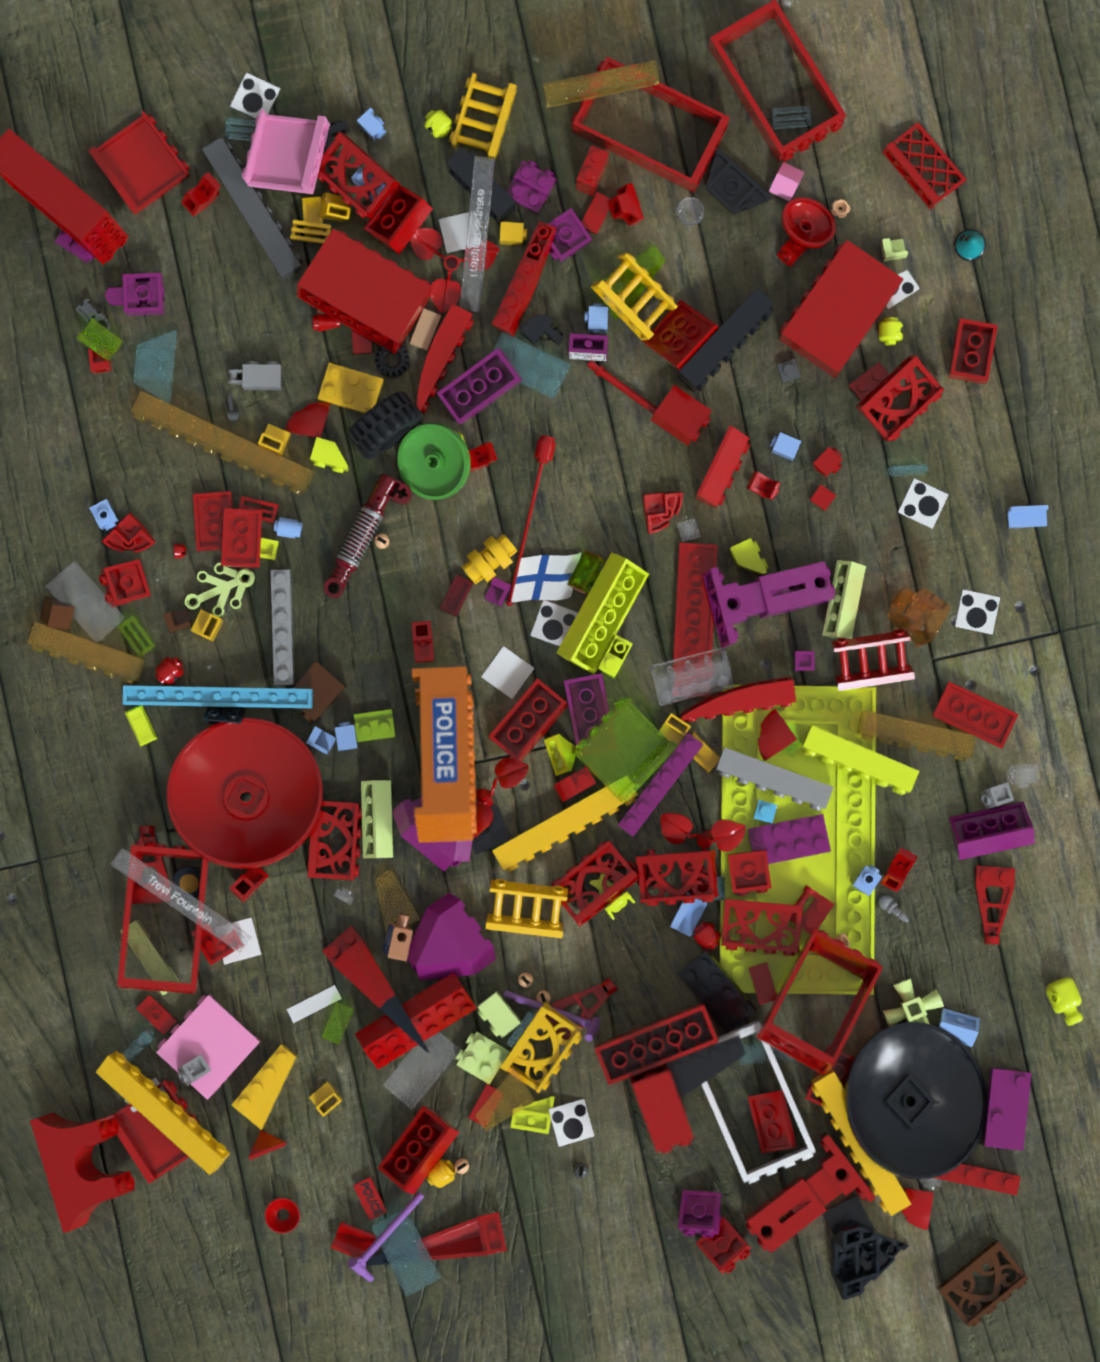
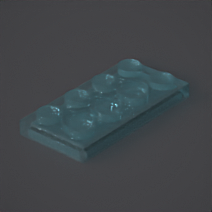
M502 332L494 350L497 348L503 349L524 379L520 383L555 399L571 364Z
M401 1211L371 1227L377 1238ZM408 1215L381 1245L407 1297L441 1279L410 1215Z

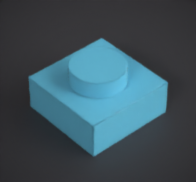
M758 800L753 819L772 824L777 805Z

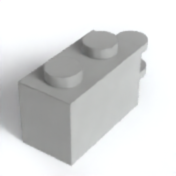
M248 361L247 364H243L242 370H228V374H230L228 384L242 385L244 390H282V366L278 365V362L268 361L266 364H259L257 361ZM238 374H242V380H238Z

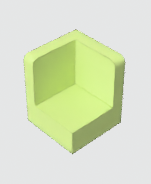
M890 238L882 239L880 244L883 261L907 257L908 252L905 251L903 239L890 241Z

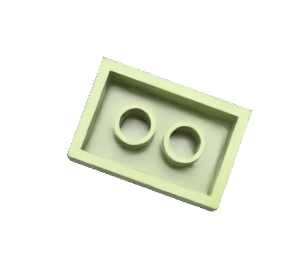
M498 991L478 1006L480 1010L477 1013L484 1021L488 1019L492 1024L490 1029L496 1037L500 1035L503 1038L521 1023L520 1018Z

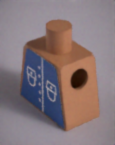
M399 913L397 922H390L382 948L383 953L388 958L407 961L413 930L408 926L410 918L408 915Z

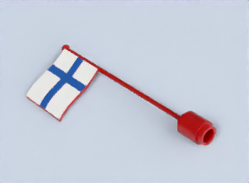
M540 435V439H537L534 458L537 459L536 462L540 463L509 599L506 602L507 606H512L513 602L526 600L556 601L572 596L573 588L570 586L574 587L581 553L568 556L538 555L522 558L543 464H548V461L552 462L556 446V443H554L555 438Z

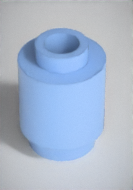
M280 517L279 520H275L274 531L277 532V536L294 539L295 537L300 538L302 522H298L296 519Z

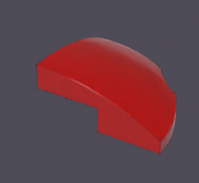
M316 402L308 404L307 407L293 414L286 425L285 431L301 436L322 438L331 403Z
M683 492L642 494L648 534L666 528L670 524L668 521L673 515H678L683 502Z
M131 512L102 540L105 545L120 552L134 550V553L143 551L156 542Z
M773 709L765 717L760 726L761 732L760 738H758L759 752L765 762L797 740L776 709Z
M902 1187L911 1205L901 1210L909 1223L918 1228L928 1230L934 1192Z

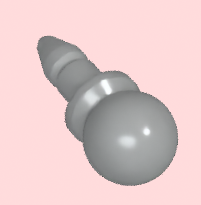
M883 895L880 897L878 904L881 909L887 910L888 914L893 913L904 922L909 921L906 914L897 907L898 904L894 902L891 896Z

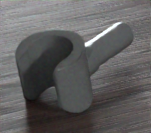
M228 395V419L231 422H238L239 411H233L232 396Z

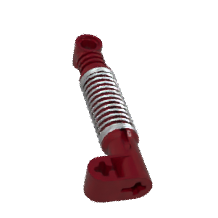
M381 473L367 503L363 504L360 509L362 513L359 512L360 517L356 516L358 521L354 520L356 524H353L354 528H351L350 536L347 535L348 540L345 539L346 543H343L345 546L341 547L344 552L339 551L342 555L338 554L336 556L335 565L337 567L333 568L335 571L331 572L332 576H329L324 584V591L328 597L338 599L342 596L347 585L345 581H349L347 578L351 577L350 573L352 574L353 571L357 570L360 564L359 561L362 560L361 557H364L362 553H366L364 549H368L366 545H370L369 542L374 537L372 534H375L374 530H377L378 522L380 523L384 517L383 511L388 501L391 500L399 505L410 503L412 491L406 484ZM396 485H399L398 491L400 493L405 491L407 497L400 499L398 493L395 494L394 498L391 497ZM330 585H339L338 592L330 593Z

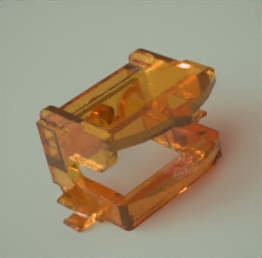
M903 588L890 602L891 608L887 615L895 627L898 629L907 628L912 633L911 640L919 648L921 645L934 640L949 613L950 607L948 603L927 589H920L915 593L909 588ZM909 603L910 606H909V608L907 609L906 613H905V614H902V612L904 611L905 607H906L907 604ZM923 624L926 631L920 630Z

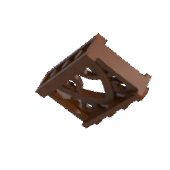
M996 1239L937 1287V1290L967 1327L971 1325L974 1327L980 1323L981 1317L984 1314L992 1313L997 1308L995 1305L1000 1301L1005 1302L1012 1296V1291L1016 1288L1019 1290L1024 1287L1028 1277ZM1000 1251L1010 1264L1000 1266L996 1254ZM987 1263L989 1264L988 1269L992 1267L994 1269L991 1271H984L983 1265ZM1006 1268L1013 1269L1016 1273L1015 1279L1012 1282H1007L1006 1277L1010 1274H1001V1270ZM976 1271L984 1276L994 1274V1285L991 1294L980 1295L971 1293L975 1285L973 1272ZM965 1280L970 1281V1287L967 1292L964 1291L967 1286L962 1285ZM1001 1285L1005 1287L1002 1291H1000ZM950 1291L962 1297L958 1306L948 1295ZM966 1299L969 1300L968 1309L972 1305L976 1306V1311L973 1314L968 1315L963 1312V1303ZM980 1302H987L985 1305L981 1307Z

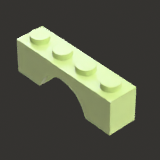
M135 920L129 924L127 942L151 979L181 983L155 948L141 922ZM160 991L162 995H166L167 993H169Z

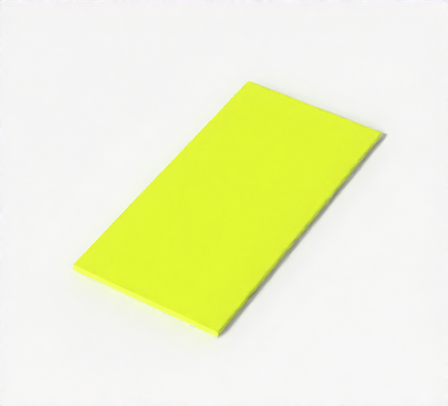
M722 685V692L741 685ZM794 686L796 702L792 703L791 706L781 707L776 705L769 710L757 708L750 713L738 711L732 716H724L722 714V751L725 747L764 762L758 748V738H760L761 732L760 726L765 717L773 709H776L797 740L765 762L833 787L826 809L821 808L820 811L809 808L810 804L803 802L801 805L792 802V797L785 795L784 798L773 795V790L766 789L765 792L756 789V784L748 782V785L737 782V777L730 775V778L721 776V820L727 819L745 824L746 829L742 841L734 850L721 851L720 933H723L725 899L795 905L804 891L803 888L807 885L835 904L818 930L826 932L832 939L844 933L849 940L850 949H856L866 958L874 959L875 888L870 896H867L853 887L852 884L864 866L869 867L872 865L875 867V780L859 778L856 776L857 772L852 770L849 773L839 769V765L836 763L831 765L821 761L822 757L817 755L810 757L804 754V750L800 749L808 728L813 725L876 752V687H860L839 691L837 686ZM758 800L777 805L772 824L820 814L824 815L831 852L768 864L771 879V889H768V892L757 893L756 891H749L748 895L742 896L733 893L728 854L752 851L747 829L771 824L753 819ZM811 895L803 905V915L815 899ZM730 907L729 925L738 922L735 908ZM761 910V915L755 922L747 924L751 931L760 939L767 937L777 929L776 926L768 921L766 910ZM752 911L747 912L748 918H744L745 921L754 917ZM778 913L773 914L772 919L779 924L782 922L777 920L780 918ZM789 921L787 926L796 931V925ZM740 925L733 927L729 932L730 938L734 941L741 939V934H735L737 930L742 929ZM801 929L800 950L810 935L803 929ZM784 930L782 933H785L788 939L782 938L781 943L787 946L791 945L794 941V936L790 931ZM722 936L720 938V965L743 993H755L748 967L766 962L768 963L775 991L777 994L779 993L799 954L798 952H795V956L783 955L784 951H776V954L764 953V949H756V952H746L743 947H737V951L725 950L726 946L721 945ZM748 937L747 940L744 942L747 944H755ZM775 939L772 942L766 944L769 946H777ZM810 951L787 994L856 995L863 980L815 952ZM874 987L870 995H874Z

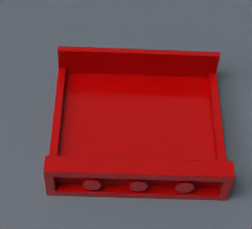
M144 111L141 112L142 116L98 148L92 147L88 150L134 215L190 176L187 171L190 169L184 160L180 161L176 156L179 154L172 144L170 146L165 140L168 138L162 129L159 131L154 126L156 121L151 114L146 115Z
M166 1079L156 1086L157 1088L163 1087L170 1096V1099L175 1104L180 1105L186 1114L193 1117L199 1123L193 1113L190 1115L188 1112V1104L183 1097L179 1098L176 1091L178 1089L173 1081L169 1082ZM129 1104L113 1114L114 1119L118 1123L117 1136L148 1184H150L189 1158V1156L138 1110L132 1112L130 1109L132 1105Z

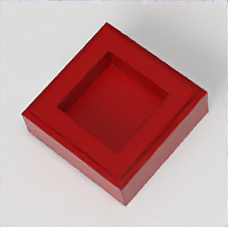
M820 485L809 501L823 511H826L836 495L823 485Z

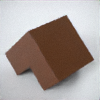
M44 597L40 620L46 627L70 630L75 607L71 603L59 602L57 598Z

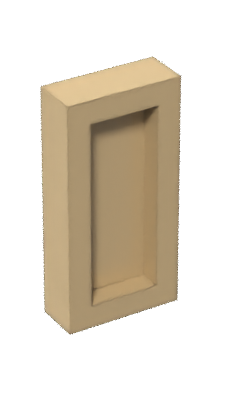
M423 308L410 345L428 352L442 316Z

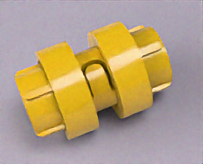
M504 534L496 540L493 536H490L483 542L485 548L482 551L478 552L474 549L466 555L469 561L462 566V569L475 585L482 579L488 583L496 576L494 570L497 567L501 566L505 569L513 563L510 557L517 550Z

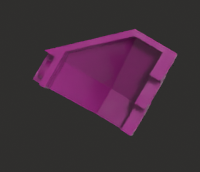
M420 794L421 798L410 801V799L402 801L393 810L392 813L401 837L441 870L445 871L449 866H457L461 861H470L472 841L419 843L415 808H422V794Z
M447 893L427 907L410 943L407 961L411 963L414 971L418 973L419 980L445 978L453 972L457 977L475 975L496 960L494 948L490 940H485L479 932L481 928L473 916L468 917L463 910L466 907L464 903L451 893Z

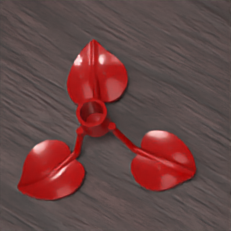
M420 228L410 239L411 247L420 259L430 260L435 253L444 260V267L448 270L447 280H435L431 284L430 296L432 302L441 313L448 311L452 303L456 305L460 299V284L456 281H450L451 273L458 268L459 263L469 260V266L472 269L476 270L477 268V271H484L491 267L499 252L497 245L483 240L484 244L480 245L479 248L471 247L464 249L468 257L460 259L454 255L446 257L437 251L442 246V238L432 228Z
M504 758L494 768L497 777L493 781L491 791L485 788L480 790L476 788L477 834H473L474 838H477L493 820V811L490 807L493 804L492 796L495 794L494 790L497 781H499L502 788L516 786L526 776L529 770L528 764L514 758Z
M664 813L660 816L662 834L668 842L681 844L685 841L686 837L697 838V844L702 848V851H706L714 842H717V847L721 851H732L742 841L746 829L745 824L722 819L715 822L711 830H704L701 834H689L693 829V824L686 816L678 813ZM692 865L686 866V869L694 872V869H689L692 867ZM703 867L701 873L708 875V869ZM682 871L681 882L684 886L691 878V875H687ZM699 877L698 880L702 881L705 886L699 885L698 890L706 892L709 889V883L705 878ZM692 889L688 891L689 894H694Z

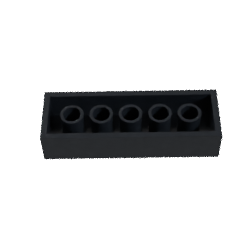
M757 288L683 366L678 373V378L694 393L697 389L701 391L707 385L708 378L710 376L714 377L721 370V364L723 362L727 363L734 356V350L736 348L740 350L748 339L747 336L749 334L753 336L758 331L761 325L760 322L762 320L766 322L772 316L774 302Z

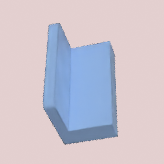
M1048 505L1009 507L1007 509L1008 528L1046 527Z
M695 899V903L684 904L682 901L670 927L690 937L707 906V902Z
M943 1008L939 1028L951 1033L964 1045L972 1047L979 1033L980 1018Z

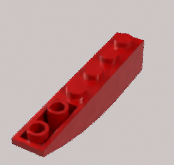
M541 221L538 222L492 322V325L498 331L514 337L543 271L557 230L556 227Z
M453 303L433 339L421 373L416 406L423 414L429 408L430 404H428L430 397L434 398L439 389L437 387L439 380L443 381L448 372L445 370L448 363H453L457 355L454 353L455 350L464 343L466 337L463 335L466 330L470 331L474 324V320H472L473 314Z
M789 676L733 687L694 704L681 712L680 716L686 722H694L700 717L713 719L719 714L732 716L738 711L750 713L757 708L769 710L776 705L788 707L796 702L794 682L792 677Z
M962 1163L954 1170L934 1178L1017 1196L1021 1176Z

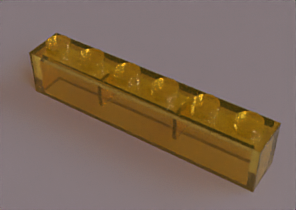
M656 60L544 83L543 93L546 107L549 108L658 85L660 78Z
M34 622L27 644L32 645V650L41 653L43 650L49 651V656L58 659L64 656L68 658L67 662L75 665H78L79 662L86 664L85 668L96 671L97 668L104 670V675L113 678L115 674L122 677V681L130 684L133 681H139L146 662L144 659L54 628L46 627V625Z
M861 711L857 734L862 735V739L873 740V738H878L880 743L889 745L892 742L899 743L898 747L910 749V746L918 747L917 751L928 753L931 750L935 751L937 756L947 757V754L955 756V760L964 762L966 759L972 758L976 741L975 735L869 711Z

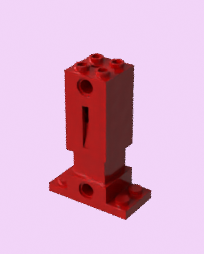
M826 1132L819 1136L822 1140L819 1143L829 1153L819 1161L821 1166L804 1179L801 1176L797 1177L745 1217L747 1229L752 1235L757 1234L759 1238L756 1240L764 1251L768 1249L772 1253L827 1211L824 1206L841 1193L846 1196L855 1190L863 1201L867 1199L871 1202L876 1198ZM844 1169L843 1175L836 1177V1171ZM763 1226H770V1230L767 1233H761Z

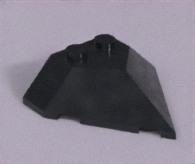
M858 1225L837 1233L831 1238V1274L841 1299L846 1300L861 1295L865 1291L864 1287L871 1280L875 1281L895 1260L894 1257L901 1250L904 1251L909 1245Z

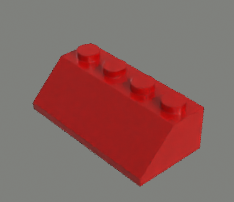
M729 426L695 498L715 509L717 505H722L726 497L723 494L726 487L730 489L734 480L731 476L734 470L738 472L743 462L739 459L742 453H747L751 445L747 443L749 437L733 426Z

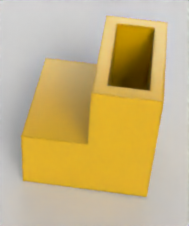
M324 193L322 194L319 218L344 222L349 219L350 208L341 199L343 196Z
M268 423L265 432L262 433L258 445L282 456L291 433Z
M201 609L190 631L213 642L224 620Z
M671 713L657 734L675 747H678L691 726Z
M328 1081L309 1097L323 1117L343 1101V1098Z

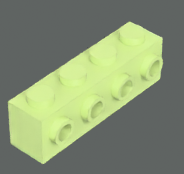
M837 560L832 583L835 588L834 599L828 603L822 635L833 639L852 638L866 566L852 561Z
M391 780L361 781L363 858H393Z

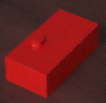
M537 678L488 738L510 757L522 762L569 705Z
M423 1105L380 1163L378 1169L403 1191L414 1195L459 1134V1131L433 1109Z

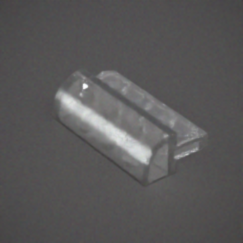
M724 648L649 666L659 706L734 687L730 664Z

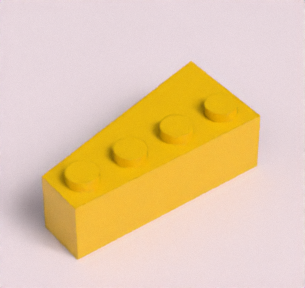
M284 1044L278 1047L232 1104L235 1109L261 1130L264 1128L297 1058V1055Z

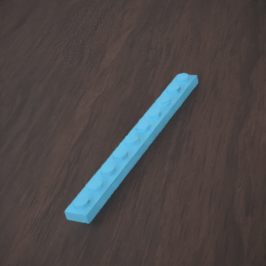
M123 685V705L313 708V689Z

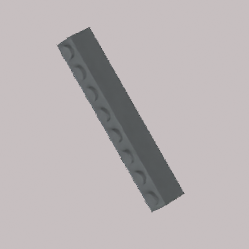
M221 137L204 147L202 150L282 280L302 269L300 264L303 262L297 252L295 254L292 252L290 247L293 245L287 236L284 238L281 234L283 229L277 220L274 222L271 218L273 213L268 204L264 206L261 202L263 196L258 188L254 190L253 187H249L242 177L243 171L241 167H243V164L238 156L233 157L231 153L233 148L228 140L224 142Z

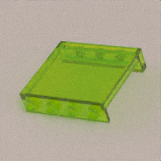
M631 697L619 699L614 705L616 708L612 712H607L602 717V723L599 726H594L589 731L588 738L581 740L576 745L577 749L573 753L621 802H627L678 747L673 741H668L630 702L632 700Z

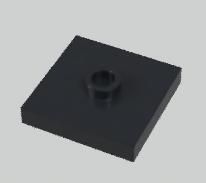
M497 805L490 807L493 811L491 824L477 838L473 837L472 847L475 855L511 840Z
M857 1195L833 1206L823 1213L834 1236L841 1230L857 1225L872 1231L875 1230Z

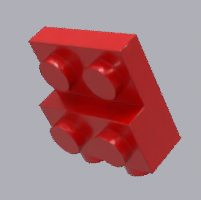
M140 559L106 567L100 571L99 581L102 586L105 585L107 591L104 593L105 601L107 604H111V608L151 596Z
M766 849L728 854L733 893L742 896L748 895L749 891L765 893L768 892V889H771Z
M724 1217L720 1221L719 1235L714 1234L712 1238L702 1236L695 1242L722 1274L732 1272L736 1267L735 1263L739 1259L743 1261L750 1255L749 1250L751 1247Z

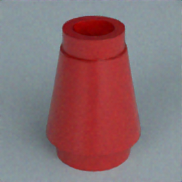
M317 313V315H312L313 331L321 332L340 327V322L326 314Z

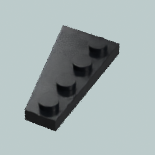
M736 1036L669 1061L666 1065L672 1076L678 1096L681 1099L746 1055L740 1037Z

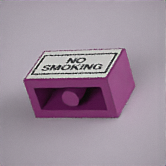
M570 333L569 359L607 361L608 336Z

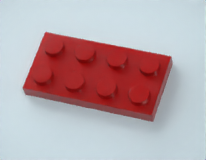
M948 682L932 717L1003 749L1019 714L954 683Z

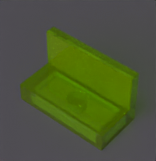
M93 318L84 331L80 332L77 336L79 341L107 361L112 359L124 341Z

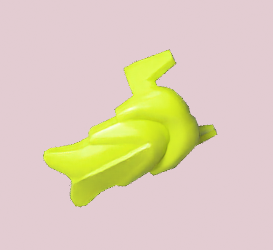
M602 873L599 880L590 881V884L598 889L600 895L604 893L602 881L606 875ZM607 880V886L611 887L614 885V883ZM627 891L619 895L605 908L613 920L615 917L612 912H619L627 905V899L633 904L635 903Z

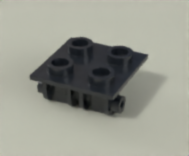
M207 706L203 721L209 722V724L220 722L241 724L243 718H245L246 709L241 707Z

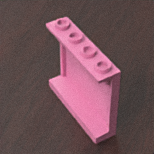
M260 109L259 116L256 117L255 133H252L251 149L247 152V165L242 172V177L249 187L313 194L330 127L325 116H318L317 120L268 115L264 109Z
M211 994L207 997L203 995L196 1003L198 1007L194 1011L190 1010L183 1017L185 1021L182 1025L177 1024L170 1031L172 1036L168 1040L164 1038L158 1044L159 1050L156 1052L176 1071L201 1054L211 1071L191 1083V1085L207 1100L261 1042L257 1036L249 1032L212 998Z

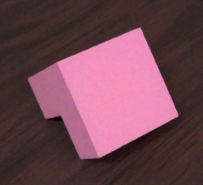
M783 162L769 192L787 201H791L805 172Z

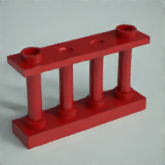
M896 629L888 633L850 639L838 638L836 641H831L834 652H839L842 674L835 676L838 690L915 679L912 666L906 664L904 641L911 640L908 630ZM896 643L898 666L888 668L885 644ZM877 646L880 668L869 671L866 647ZM858 649L861 671L851 674L849 673L847 650Z

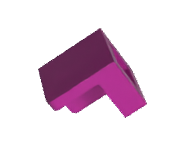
M493 577L485 600L502 607L511 589V585Z
M795 651L793 653L794 672L815 670V651Z

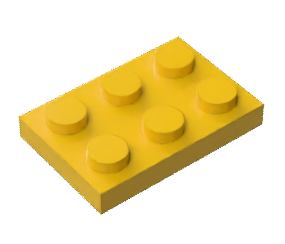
M329 363L318 400L365 414L377 404L384 379Z

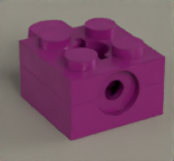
M161 273L122 274L123 286L110 287L106 291L105 297L108 303L112 306L124 305L126 316L165 315L164 277Z

